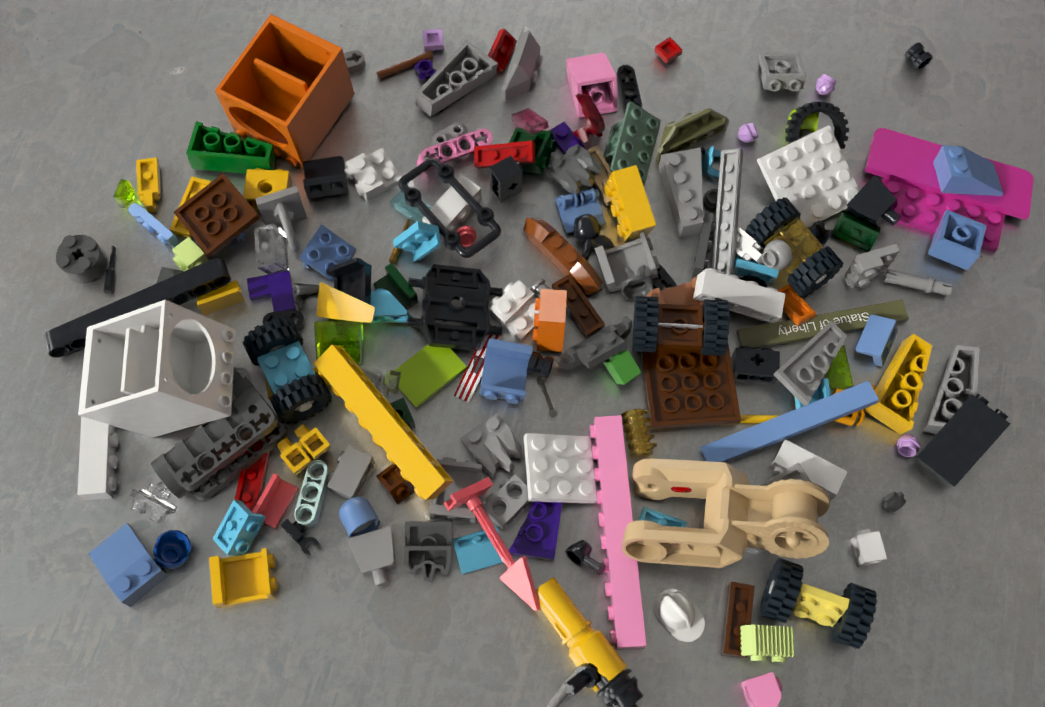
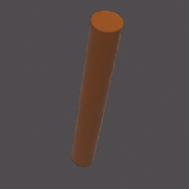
M431 51L425 52L377 71V76L379 79L405 70L415 66L421 60L432 59L433 54Z

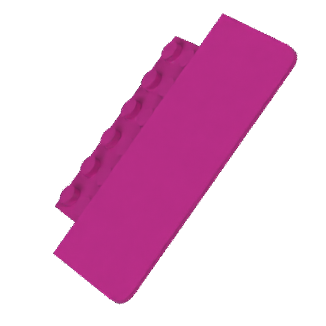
M886 128L876 129L872 137L864 172L883 177L882 183L897 199L898 205L894 211L901 216L897 223L934 234L944 212L949 210L987 225L981 249L995 253L999 246L1005 214L1027 220L1030 216L1033 176L1027 170L987 159L994 163L1003 190L1002 196L942 193L933 164L942 145Z

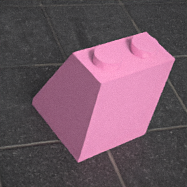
M605 52L566 59L567 78L578 117L582 118L585 116L581 104L575 95L583 94L586 91L592 97L600 114L617 111V76Z

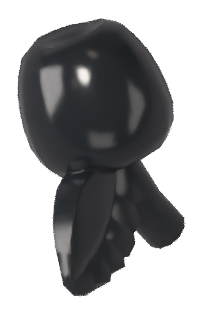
M585 214L575 218L574 236L578 241H585L581 255L586 260L589 259L591 250L595 251L596 247L603 245L604 251L615 247L608 237L600 235V226L594 215Z

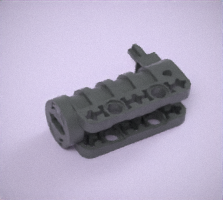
M235 367L233 370L232 393L236 399L232 401L231 416L207 422L204 425L201 424L191 435L181 439L175 444V447L151 462L152 468L161 481L179 499L188 492H191L199 500L210 498L239 476L242 470L248 469L261 459L264 454L274 449L288 435L286 426L280 422L278 416L250 380L246 376L243 378ZM275 428H277L280 432V434L277 436L274 434L273 431ZM266 435H267L268 438L271 440L269 443H268V441L264 438ZM256 441H263V448L259 451H253V444ZM246 450H248L252 454L251 457L248 454H246ZM239 456L243 461L241 464L237 463L236 458ZM230 464L234 470H231L227 465ZM220 469H225L226 476L221 480H217L215 478L216 472ZM208 479H211L215 484H210L211 482ZM201 485L205 486L203 493L200 492L199 486Z

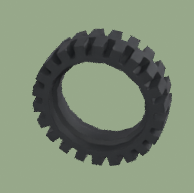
M819 101L806 103L802 107H798L796 112L791 114V120L787 121L789 126L785 128V133H788L785 139L789 144L799 140L800 126L803 120L809 114L822 112L832 120L834 136L840 149H844L846 146L844 141H848L849 136H846V133L849 132V128H846L848 120L843 118L845 114L840 112V108L833 106L834 104Z

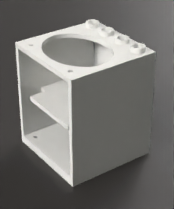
M167 300L87 327L78 415L149 437L164 435L231 416L236 329Z

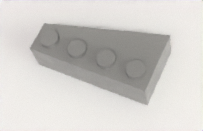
M466 40L416 92L415 105L430 117L495 77L498 63Z
M956 345L950 355L923 433L936 435L968 399L967 397L970 394L977 395L980 348Z

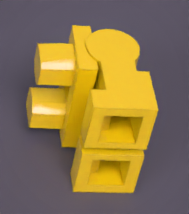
M302 424L294 431L300 439L298 443L292 445L286 437L277 444L281 452L279 456L296 476L307 468L312 461L317 460L321 455L330 450V444L316 427L310 430Z

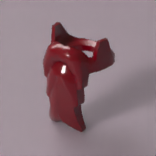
M587 91L583 94H576L575 97L581 104L587 125L574 131V135L580 138L583 143L589 141L588 133H592L598 138L603 136L602 132L605 130L604 120L592 97Z

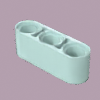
M314 460L308 465L294 516L304 529H312L318 524L328 489L327 478L330 470L322 460ZM317 469H324V473L321 476H314V472ZM313 490L318 491V495L315 498H307L309 492ZM304 513H312V517L308 521L301 520Z

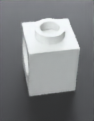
M861 530L856 532L857 535L850 540L858 567L879 564L887 559L879 531Z

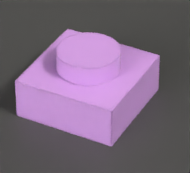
M442 29L423 30L425 51L444 50Z

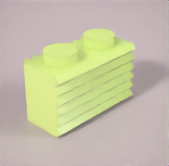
M768 625L741 626L742 656H751V661H766V657H771V662H786V658L795 657L793 627Z

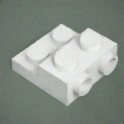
M382 148L368 156L362 153L345 162L347 168L344 170L349 180H354L356 183L354 186L360 196L364 195L367 201L397 186L401 175Z
M518 280L515 284L511 282L504 289L505 294L501 298L496 296L490 302L489 315L519 342H522L536 328L534 327V314H539V311L535 310L536 298L534 293Z

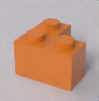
M541 289L540 298L536 297L535 310L539 311V314H534V327L538 328L533 330V341H537V350L563 352L567 290Z

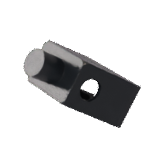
M875 175L847 204L850 213L876 227L884 220L894 226L901 218L894 211L898 205L897 199Z

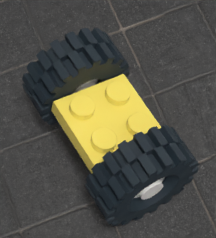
M778 558L766 583L767 586L764 590L760 614L782 623H786L792 613L800 618H809L817 621L822 626H831L833 628V641L860 649V646L862 647L864 641H866L867 634L871 630V623L874 621L873 616L876 613L875 605L877 604L876 591L850 583L844 589L841 596L801 582L804 571L802 565Z

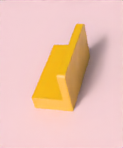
M237 280L197 298V305L204 316L245 302Z

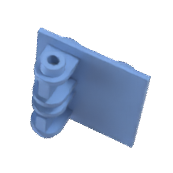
M590 188L589 190L580 191L578 194L572 193L555 197L566 234L574 232L575 218L585 214L594 215L599 226L606 225L597 198L599 197L598 189Z
M321 224L299 259L303 261L302 265L305 268L309 269L311 266L334 282V278L326 274V269L333 267L335 264L349 261L356 248Z

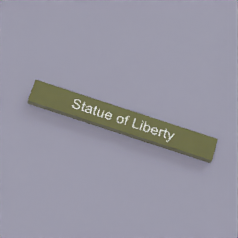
M901 299L815 315V318L800 326H797L792 320L738 329L736 333L740 346L760 349L812 339L831 320L844 333L863 330L870 315L896 320V323L907 322L909 317Z

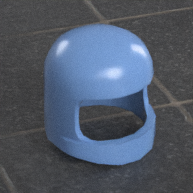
M353 497L344 502L340 507L339 517L349 538L375 531L380 524V520L370 502L364 497ZM373 520V523L367 528L353 533L359 526Z

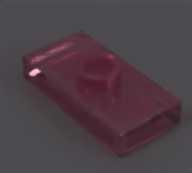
M529 108L511 114L512 121L530 134L549 127L546 119Z

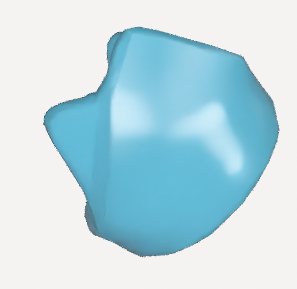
M714 146L706 149L701 159L702 173L706 177L719 179L720 171L715 170L711 165L714 160L713 157L721 158V151L714 149Z

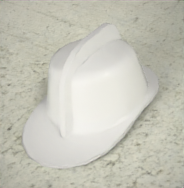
M669 589L657 596L654 603L655 615L676 639L683 642H691L701 636L705 627L704 616L686 594L679 590Z

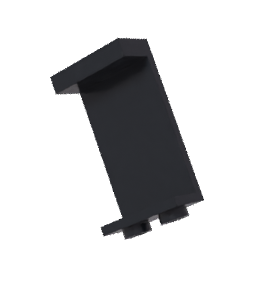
M970 394L967 397L968 399L927 446L916 455L954 487L1010 425L1006 420L1008 416L998 408L994 411L988 407L989 401L980 394L976 396Z

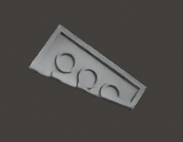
M831 320L773 375L804 406L808 405L847 335Z

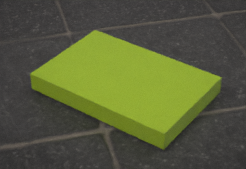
M428 344L390 373L388 378L412 406L418 409L462 374L467 366L451 348L432 347Z

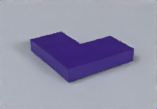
M290 271L247 278L251 301L271 297L274 312L296 310Z

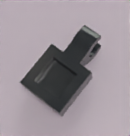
M286 519L280 525L307 556L311 555L307 550V546L310 543H314L318 548L320 547V543L316 538L304 537L303 533L305 530L297 521L292 524Z

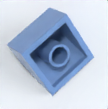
M946 210L931 240L928 255L968 270L980 256L987 225Z

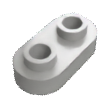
M454 123L432 136L431 146L439 144V140L445 142L467 134V127L461 123ZM465 140L460 141V145L463 144V143L466 142V141H465ZM448 147L442 148V154L451 151Z

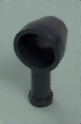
M580 540L566 549V555L577 566L582 567L586 565L598 575L604 573L606 565L589 557L592 548L585 540Z

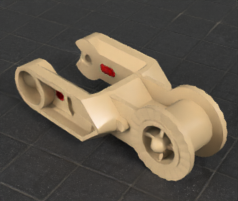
M643 459L633 466L632 479L638 496L650 500H663L669 497L706 499L703 529L662 526L646 520L628 523L623 535L621 549L631 559L646 563L722 568L741 560L746 547L761 548L780 557L799 559L815 557L829 546V534L823 526L818 524V518L828 511L830 498L823 488L810 481L789 479L773 482L767 486L750 485L747 474L726 462Z

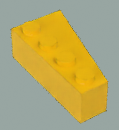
M914 333L903 340L874 390L879 398V402L863 409L900 435L913 429V417L919 403L917 401L919 392L923 387L924 382L922 380L924 372L927 370L932 345Z

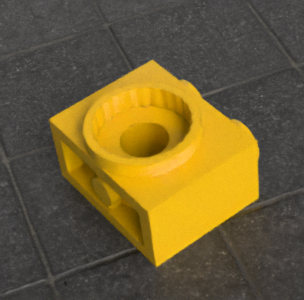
M247 169L243 197L253 209H259L255 198L292 187L289 171L283 169Z

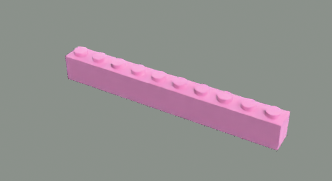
M622 416L594 417L593 425H590V438L595 440V446H592L593 460H597L594 476L595 482H599V490H596L597 504H601L602 512L598 513L599 527L603 526L604 535L600 536L601 549L606 551V558H603V564L606 565L604 573H608L609 581L605 582L606 596H610L611 606H607L608 620L613 621V630H610L611 645L615 644L616 651L644 649L647 645L638 562L626 556L621 549L626 526L628 523L633 522Z

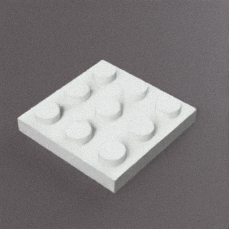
M526 433L524 435L529 501L595 503L597 501L590 436Z

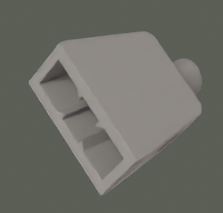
M391 527L348 538V544L363 576L373 575L376 587L390 583L387 571L396 568L394 536Z

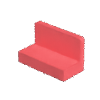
M274 473L252 512L263 514L265 516L263 524L277 530L299 488L282 480L279 475Z

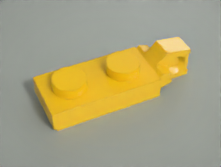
M157 157L136 160L137 194L141 203L144 202V207L148 213L156 212V201L160 200L161 196L159 160Z

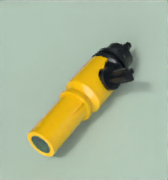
M555 577L538 587L536 594L540 609L563 639L561 642L563 646L566 644L569 647V657L577 667L576 675L564 684L567 687L565 691L574 696L585 687L593 688L595 692L599 690L597 693L598 698L604 695L605 699L602 702L606 706L638 707L636 702L644 695L638 689L637 678L635 676L629 677L628 674L632 670H624L628 666L602 631L594 630L591 627V620L587 621Z

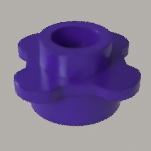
M427 59L419 61L414 66V70L418 72L420 80H425L436 72L432 61Z

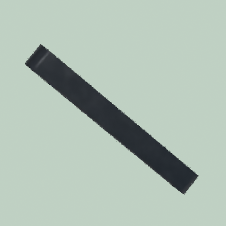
M222 258L209 260L47 331L44 334V339L49 356L58 358L85 347L87 327L163 300L180 306L226 286L231 282V277L225 260Z

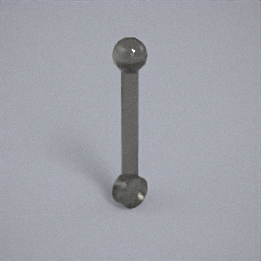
M540 375L537 377V383L541 385L550 410V417L555 418L558 413L553 408L546 389L545 377Z

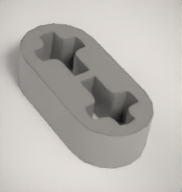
M355 50L344 53L349 73L359 71L365 67V58L362 52Z

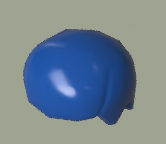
M169 530L162 533L158 537L153 549L154 560L157 564L171 569H176L185 564L192 548L188 536L180 530Z

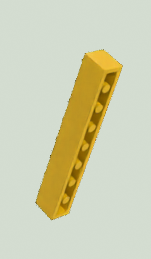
M332 344L314 362L315 366L319 369L317 371L323 379L328 380L332 385L331 390L337 396L342 397L346 402L344 404L351 413H355L359 418L358 423L365 430H369L373 435L372 440L374 443L386 451L388 460L400 468L401 476L413 484L415 493L421 499L434 500L453 482V479L342 346Z

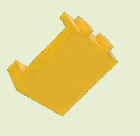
M262 548V552L221 558L219 555L209 557L213 605L217 608L274 599V591H278L277 578L273 577L272 568L276 567L274 554H271L267 548Z

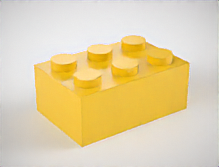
M637 165L613 171L604 186L607 198L610 197L612 202L611 212L613 217L617 218L619 236L623 237L624 242L640 238L639 233L644 232L645 236L649 235L656 226V222Z

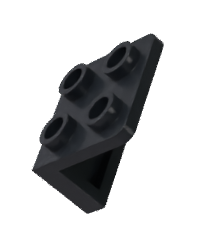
M342 156L309 160L303 163L305 177L303 184L308 199L349 193L344 170L345 163Z

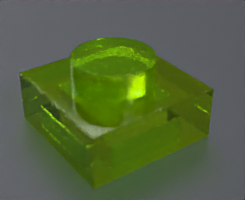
M121 179L113 195L119 207L128 208L130 202L135 197V190L128 180Z

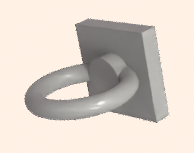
M297 186L255 198L267 230L282 225L291 250L297 252L299 244L291 222L307 217Z

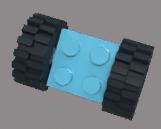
M280 317L279 320L273 318L271 322L265 321L263 325L254 327V331L250 330L248 332V336L244 337L243 346L253 365H258L267 380L273 393L270 401L281 423L291 424L293 422L295 424L300 420L305 421L308 417L315 416L317 412H322V408H327L328 403L332 401V395L324 379L320 375L315 374L302 348L304 340L293 319L291 320L289 317L286 319L285 317Z

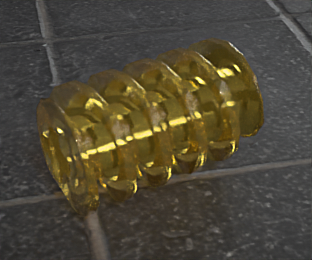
M633 409L621 414L622 425L625 426L623 431L625 434H628L626 441L630 443L628 449L632 451L630 454L632 459L648 457L654 453L652 449L657 447V443H650L655 438V435L647 434V432L653 429L652 426H645L646 423L650 422V418L642 417L648 413L646 409Z

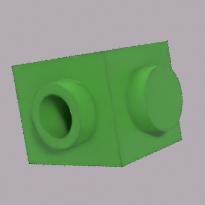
M622 350L603 362L616 384L625 385L642 373L628 350Z

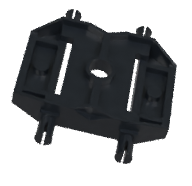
M433 264L422 279L409 278L408 287L423 289L421 318L407 317L406 325L419 327L429 346L477 351L486 335H502V327L490 326L488 305L490 295L502 297L503 288L490 287V280L480 269ZM459 300L462 303V307H454L451 301ZM435 320H439L442 322L449 321L459 322L463 324H477V327L435 323Z

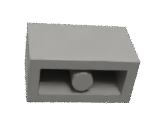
M347 446L346 450L342 451L338 457V466L335 472L331 471L327 478V487L331 493L349 500L359 496L375 461L373 456Z

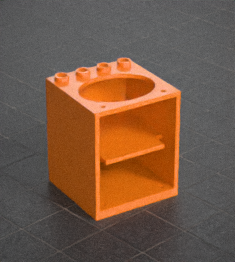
M272 14L269 15L215 89V93L228 120L239 137L245 139L250 137L272 144L276 158L281 157L290 165L303 168L305 161L311 159L355 94L341 47Z

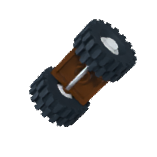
M635 296L633 351L656 352L657 345V348L701 350L702 355L725 356L729 335L728 300L705 299L703 306L659 304L658 297Z

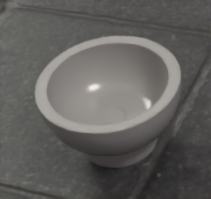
M772 240L764 249L762 261L769 268L775 270L786 269L792 262L791 249L782 240Z

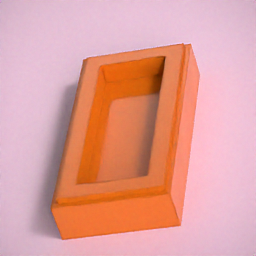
M789 284L778 290V292L785 294L783 311L797 326L815 318L816 312L802 297L800 298Z

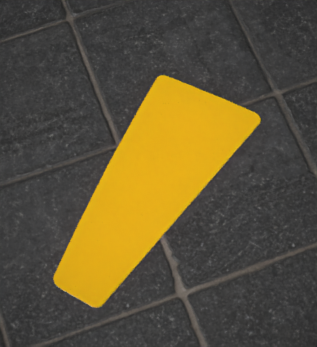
M320 282L317 302L318 317L372 322L375 307Z

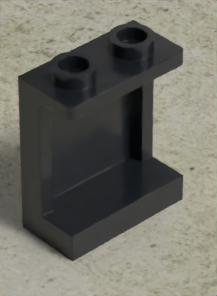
M351 258L349 261L335 264L333 267L326 269V274L334 278L335 289L370 305L372 265L364 262L361 258ZM330 319V320H332V321H334V322H336V323H341V322L346 321V320Z

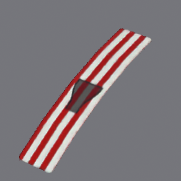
M502 329L501 336L486 335L478 350L474 352L454 394L455 397L466 402L471 401L482 377L486 346L489 338L501 340L505 332L504 329Z

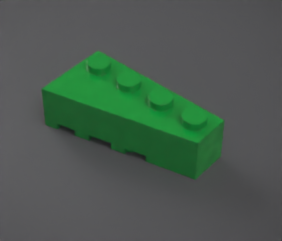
M198 121L195 123L186 152L191 168L199 170L246 174L247 169L275 170L277 162L272 144L250 137L245 139L233 132H230V134L220 131V128L214 126L209 128Z

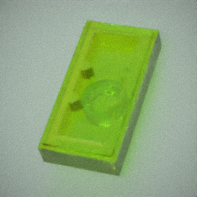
M845 345L841 346L826 372L831 390H835V388L848 389L854 386Z

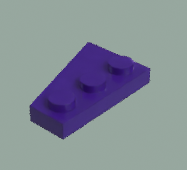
M534 501L518 535L509 549L510 554L554 561L562 502Z

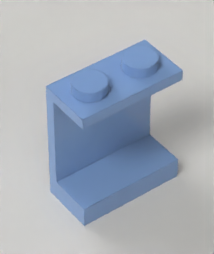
M489 338L486 346L479 395H483L486 399L496 400L497 398L506 399L508 403L513 404L523 402L526 396V391L524 390L527 367L532 355L533 346Z

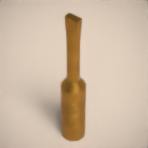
M410 219L407 220L402 233L408 229ZM393 248L389 258L390 263H397L402 249Z

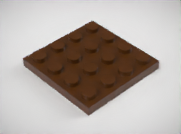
M728 344L725 356L702 355L701 350L657 348V345L656 352H641L651 429L740 423L741 416Z

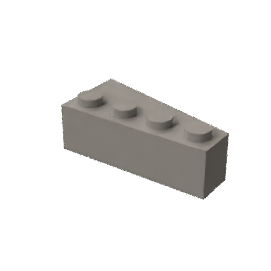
M701 147L661 155L658 169L679 238L699 235L703 226Z

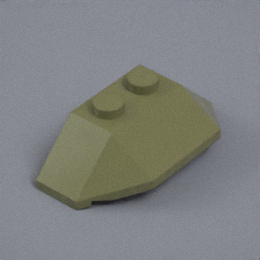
M707 108L693 114L688 113L682 119L668 123L664 128L656 163L659 164L663 154L689 150L725 132L729 119Z

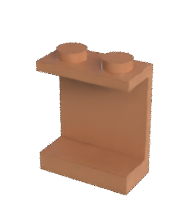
M697 276L691 282L661 291L659 288H656L646 295L647 297H658L659 304L703 306V302L693 299Z

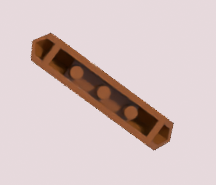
M526 218L523 228L526 237L565 276L570 274L586 295L600 290L603 283L600 276L590 263L558 231L540 218Z

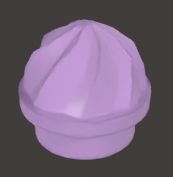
M823 74L821 78L817 79V92L820 95H828L831 91H834L836 81L832 77Z
M753 122L750 124L745 123L739 129L738 137L744 143L754 142V139L759 137Z
M904 434L897 441L898 452L905 457L915 456L921 447L917 437H914L912 434Z

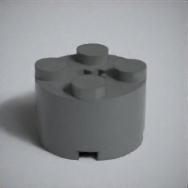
M87 235L66 236L56 253L57 265L69 278L77 283L93 282L94 279L100 278L105 273L108 266V259L103 249L93 238Z

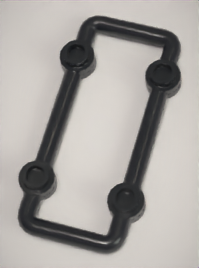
M429 158L400 178L398 186L405 194L406 204L410 207H417L432 225L439 227V233L444 237V245L448 250L456 251L463 258H470L500 236L501 228L494 220V212L490 208H483L455 178L454 169L450 165H443L438 159ZM432 166L438 171L439 181L445 184L449 183L477 213L478 223L482 226H489L492 229L491 233L467 250L461 245L460 235L457 232H450L422 202L421 192L407 185V183Z

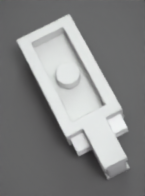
M738 226L735 252L744 260L750 261L753 258L758 264L762 265V254L759 252L762 247Z

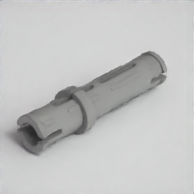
M890 269L886 271L884 279L885 283L924 290V293L928 294L933 292L950 296L953 286L951 282L935 280L934 277L928 276V278Z

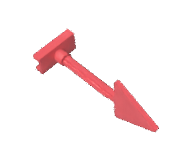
M487 477L451 494L450 497L452 499L444 502L447 510L450 511L465 503L467 504L508 568L500 576L501 581L533 610L538 611L540 605L527 557L523 556L517 562H514L512 555L483 509V504L479 499L480 496L484 495L493 486L490 478Z

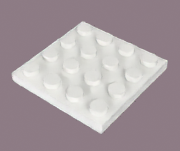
M830 125L757 159L775 201L787 197L801 213L800 219L797 220L798 222L789 230L791 235L812 226L814 222L822 221L846 209L847 204L860 191Z

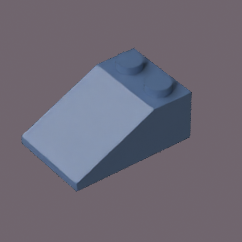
M942 145L933 162L942 193L1003 195L993 162L963 146Z
M128 523L88 553L114 594L123 604L129 607L169 576L164 568L157 564L153 554Z

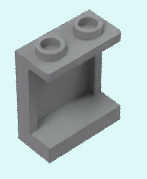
M644 232L639 233L640 239L605 251L603 245L595 248L610 293L620 290L622 282L628 279L629 276L625 271L626 267H629L634 272V275H637L638 268L645 265V277L651 279L658 277L657 269L660 268L657 256L652 257L650 251L654 250L650 238H645ZM635 281L630 283L628 286H632L643 281Z
M444 457L442 460L438 459L437 461L453 479V482L432 500L429 507L430 518L476 524V516L473 511H470L466 503L448 511L444 502L452 499L450 497L451 494L481 481L482 465L474 460H466L464 463L456 462V459Z

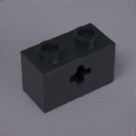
M512 156L489 167L490 189L500 203L522 192L523 168L518 161L515 162Z
M749 346L735 348L732 354L734 380L775 384L777 378L773 374L780 368V351H773L771 348L751 349Z

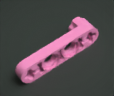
M483 128L424 149L418 156L416 164L418 166L423 163L425 157L438 159L442 164L474 153V146L490 145L493 136L489 130ZM480 136L487 138L485 143L483 140L478 141L476 144L474 142ZM460 141H467L470 149L463 150L460 147ZM443 147L451 149L452 155L450 157L442 154Z

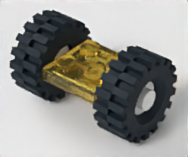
M783 197L776 202H772L769 207L766 206L761 213H758L756 218L751 220V224L746 227L745 232L756 240L762 248H765L769 242L775 239L784 241L790 247L792 262L788 268L784 269L789 275L787 282L800 298H803L820 289L822 285H825L828 280L832 279L840 271L839 269L843 267L844 263L830 247H823L800 220L801 213L787 197Z

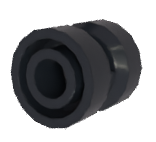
M920 42L911 46L904 55L908 61L913 62L916 70L923 69L933 59V56L924 50V46Z
M533 351L528 363L527 372L532 374L540 372L542 377L548 378L554 361L553 357L546 356L543 358L540 353Z

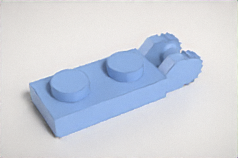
M134 203L129 206L128 212L136 221L142 224L149 232L153 233L156 231L158 233L156 237L163 244L167 245L170 243L173 247L180 244L178 238L139 204Z

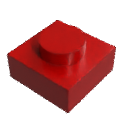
M671 37L655 46V53L666 64L682 55V48Z

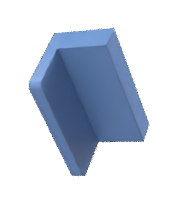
M870 315L856 346V352L873 356L874 365L883 367L898 333L896 320Z

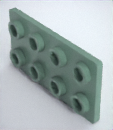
M633 102L627 104L624 119L611 126L603 157L607 163L612 162L610 167L612 172L637 165L643 186H645L661 120Z

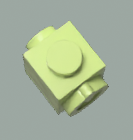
M187 237L172 249L175 255L172 259L183 272L208 261L207 254L190 237Z

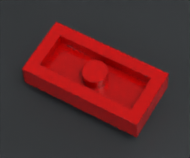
M505 28L499 30L488 53V56L498 63L496 70L498 73L504 71L517 43V40Z

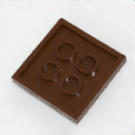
M224 173L173 212L210 258L261 218Z

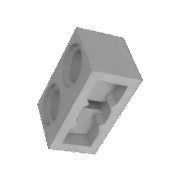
M516 474L511 479L507 477L500 484L499 487L501 489L495 495L491 493L483 502V509L488 517L502 530L532 502L528 499V486ZM512 489H519L522 494L519 497H512L509 492ZM496 505H503L506 510L498 514L493 511V508Z

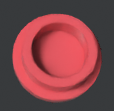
M465 225L456 231L461 237L462 246L468 247L474 244L477 235L473 227Z

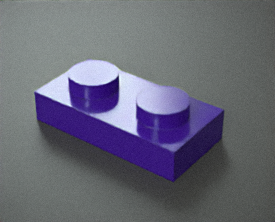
M565 122L549 130L552 131L557 141V148L563 155L570 147L576 144L586 149Z

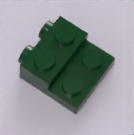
M515 128L509 143L535 142V163L521 164L523 171L542 174L544 169H548L550 166L549 157L551 153L557 150V141L552 131Z

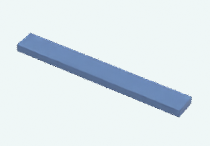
M866 381L704 445L700 449L705 461L727 463L879 402V398L870 382Z

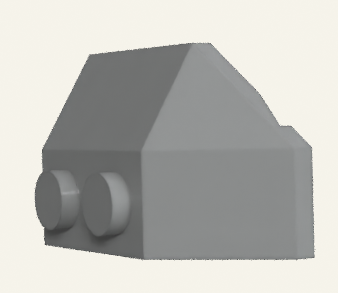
M526 26L522 27L501 89V101L504 102L530 91L532 83H536L537 67L540 68L542 65L541 47Z

